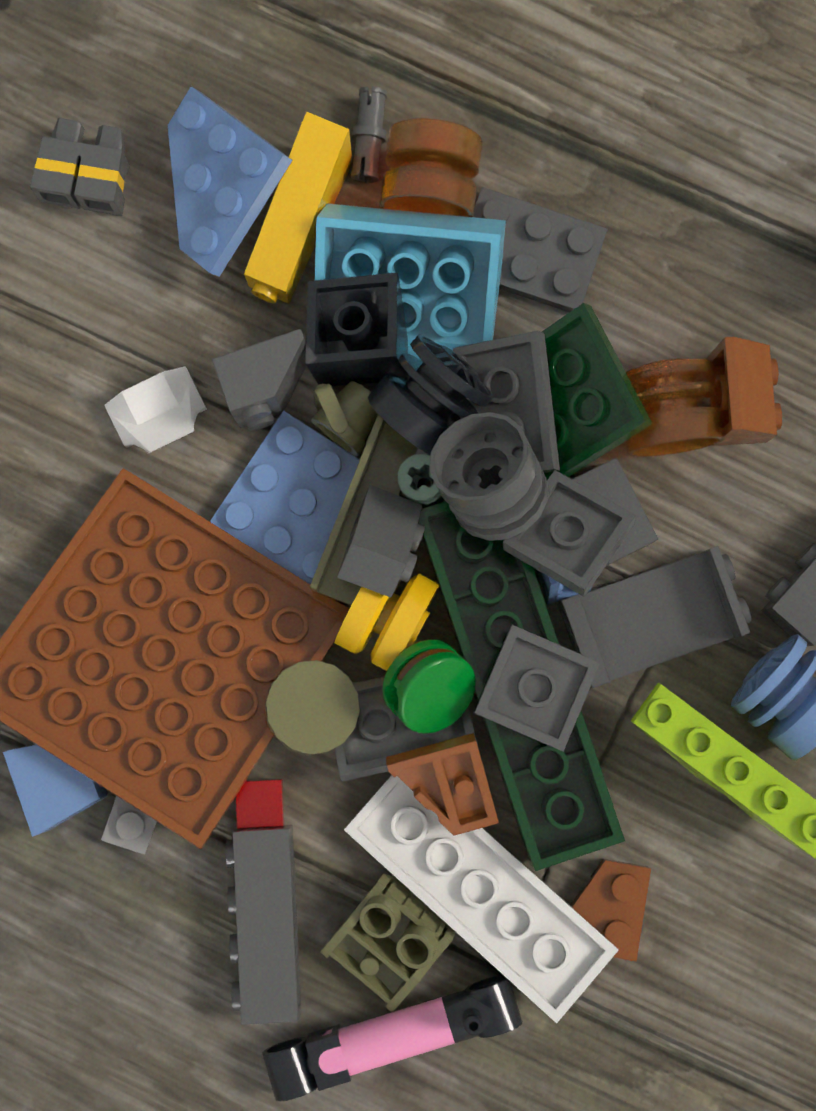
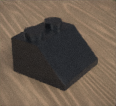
M398 273L308 281L305 364L318 385L330 384L331 386L347 385L350 381L358 384L378 383L389 372L408 380V374L398 360L403 353H408V336Z

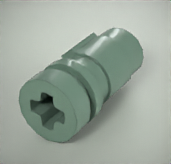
M415 454L408 457L401 464L398 471V484L403 495L411 501L422 504L423 509L441 503L443 497L436 487L429 470L431 456ZM429 481L431 482V487H430V488L427 487V486H424V485H422L419 489H418V487H417V484H418L419 482L422 483V484H425V485H426Z

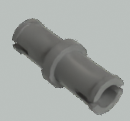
M362 87L359 89L357 126L352 128L351 139L355 141L351 179L366 183L367 176L369 177V182L374 183L379 181L381 144L386 142L387 131L383 129L387 91L382 88L372 87V94H369V87Z

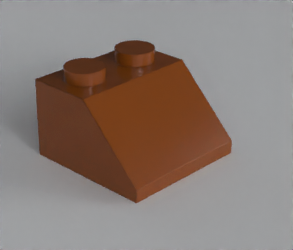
M724 337L706 358L713 446L767 443L777 435V430H780L782 426L780 403H774L773 386L777 385L779 375L777 360L771 358L770 345L738 337Z

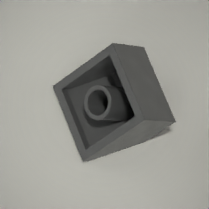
M301 329L212 359L229 411L240 429L247 426L250 431L266 428L275 423L274 417L281 415L285 411L306 368V342Z

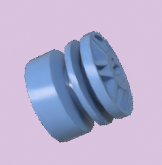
M798 634L792 635L778 647L767 652L745 676L743 684L731 701V707L739 714H745L753 709L749 715L748 722L754 727H758L775 717L776 719L768 733V740L791 760H797L805 756L816 747V676H813L816 671V650H811L803 655L807 642Z

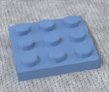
M283 411L210 522L311 584L360 459Z

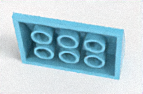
M327 203L316 218L315 280L398 273L408 336V354L415 356L419 360H421L420 357L413 351L410 345L419 334L439 345L448 347L452 351L456 347L493 340L506 220Z

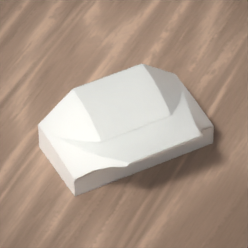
M186 366L164 371L120 392L104 405L124 446L128 448L136 445L148 453L194 432L197 414L207 410Z

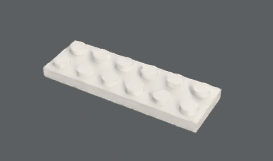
M391 775L344 829L345 832L556 1023H558L618 952L616 946L488 832L480 828L453 836L439 822L438 816L432 810L426 809L414 797L413 791L398 776L394 778Z

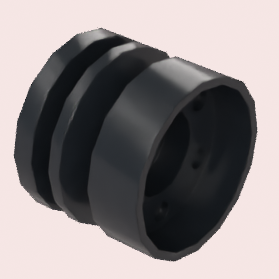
M419 334L410 345L421 360L406 352L398 359L403 369L410 376V379L407 381L389 372L367 398L375 411L394 430L417 448L431 456V451L439 436L455 422L451 417L453 413L461 418L471 414H478L476 408L468 399L482 407H486L494 398V395L481 381L474 368L448 347L439 345Z

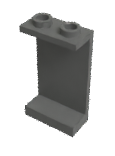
M719 546L590 591L585 597L578 594L557 603L574 651L600 662L590 688L607 684L614 679L750 633L747 625L752 621L749 607L743 597L737 598L731 582L736 578L733 564L727 554L721 555Z

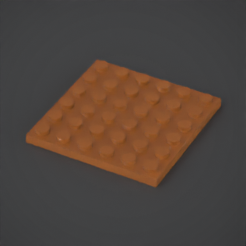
M123 468L0 638V722L197 848L202 849L275 736L267 724L265 702L270 686L283 670L298 662L314 660L323 662L334 645L336 636L349 608L335 599L312 591L310 584Z

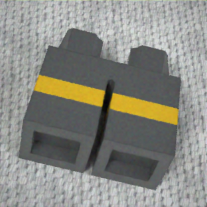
M58 118L52 136H42L30 189L41 203L80 209L81 205L84 210L123 216L125 203L123 189L125 176L129 172L130 164L124 155L125 136L122 130L118 127L99 126L95 145L82 143L85 129L81 123L75 120Z

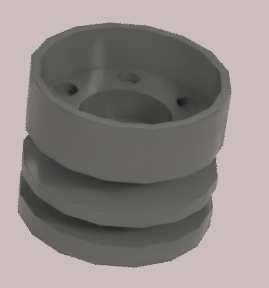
M493 412L471 414L454 422L439 436L431 451L429 470L434 483L444 500L449 504L459 524L472 536L488 541L509 539L525 532L541 517L548 502L549 484L522 427L509 416Z

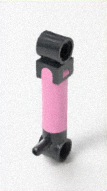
M504 975L475 982L463 991L341 1028L340 1024L309 1033L307 1038L299 1037L280 1042L264 1050L262 1055L275 1100L281 1102L304 1096L317 1088L321 1091L350 1082L352 1075L477 1036L487 1038L510 1032L521 1026L523 1021L511 982Z

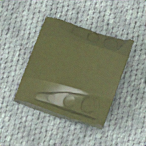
M383 873L359 905L324 945L320 953L326 958L329 955L387 1002L385 1007L393 1012L449 946L456 933L396 877Z

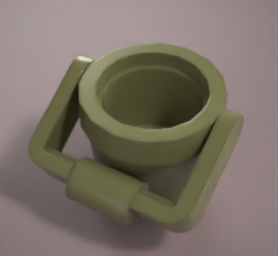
M350 381L336 396L330 384H320L314 389V404L317 413L311 419L312 423L333 443L354 456H358L366 446L365 442L372 431L378 413L371 406L367 398L371 392L354 381Z

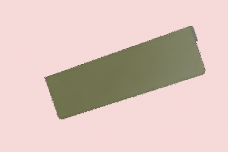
M379 414L310 584L312 591L350 606L361 586L337 578L355 518L369 485L400 496L401 489L398 484L399 468L408 457L415 455L418 450L415 445L394 430Z

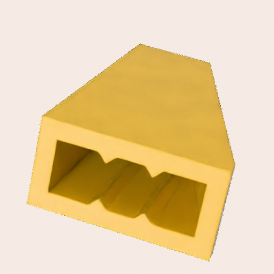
M306 112L289 155V158L293 161L279 181L244 273L248 286L252 288L251 293L259 299L273 304L276 303L277 299L288 304L290 303L316 245V218L327 203H335L353 163L349 129L309 112Z

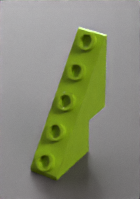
M657 683L633 716L631 722L690 773L727 796L753 820L816 859V799L662 684Z

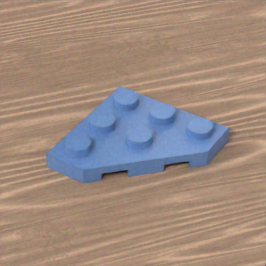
M190 87L167 125L179 248L206 271L220 277L293 160L202 92Z

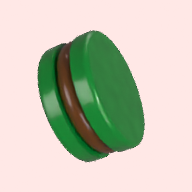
M424 640L406 648L391 663L383 681V699L387 707L407 728L422 734L434 733L453 724L466 711L474 696L476 677L471 665L450 645L440 640Z

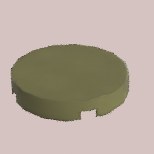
M318 660L298 662L283 670L270 686L265 702L266 721L276 739L290 751L304 755L325 754L343 744L354 731L360 712L358 693L350 678L335 665Z

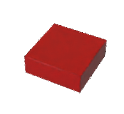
M283 779L245 781L236 795L237 829L284 826Z

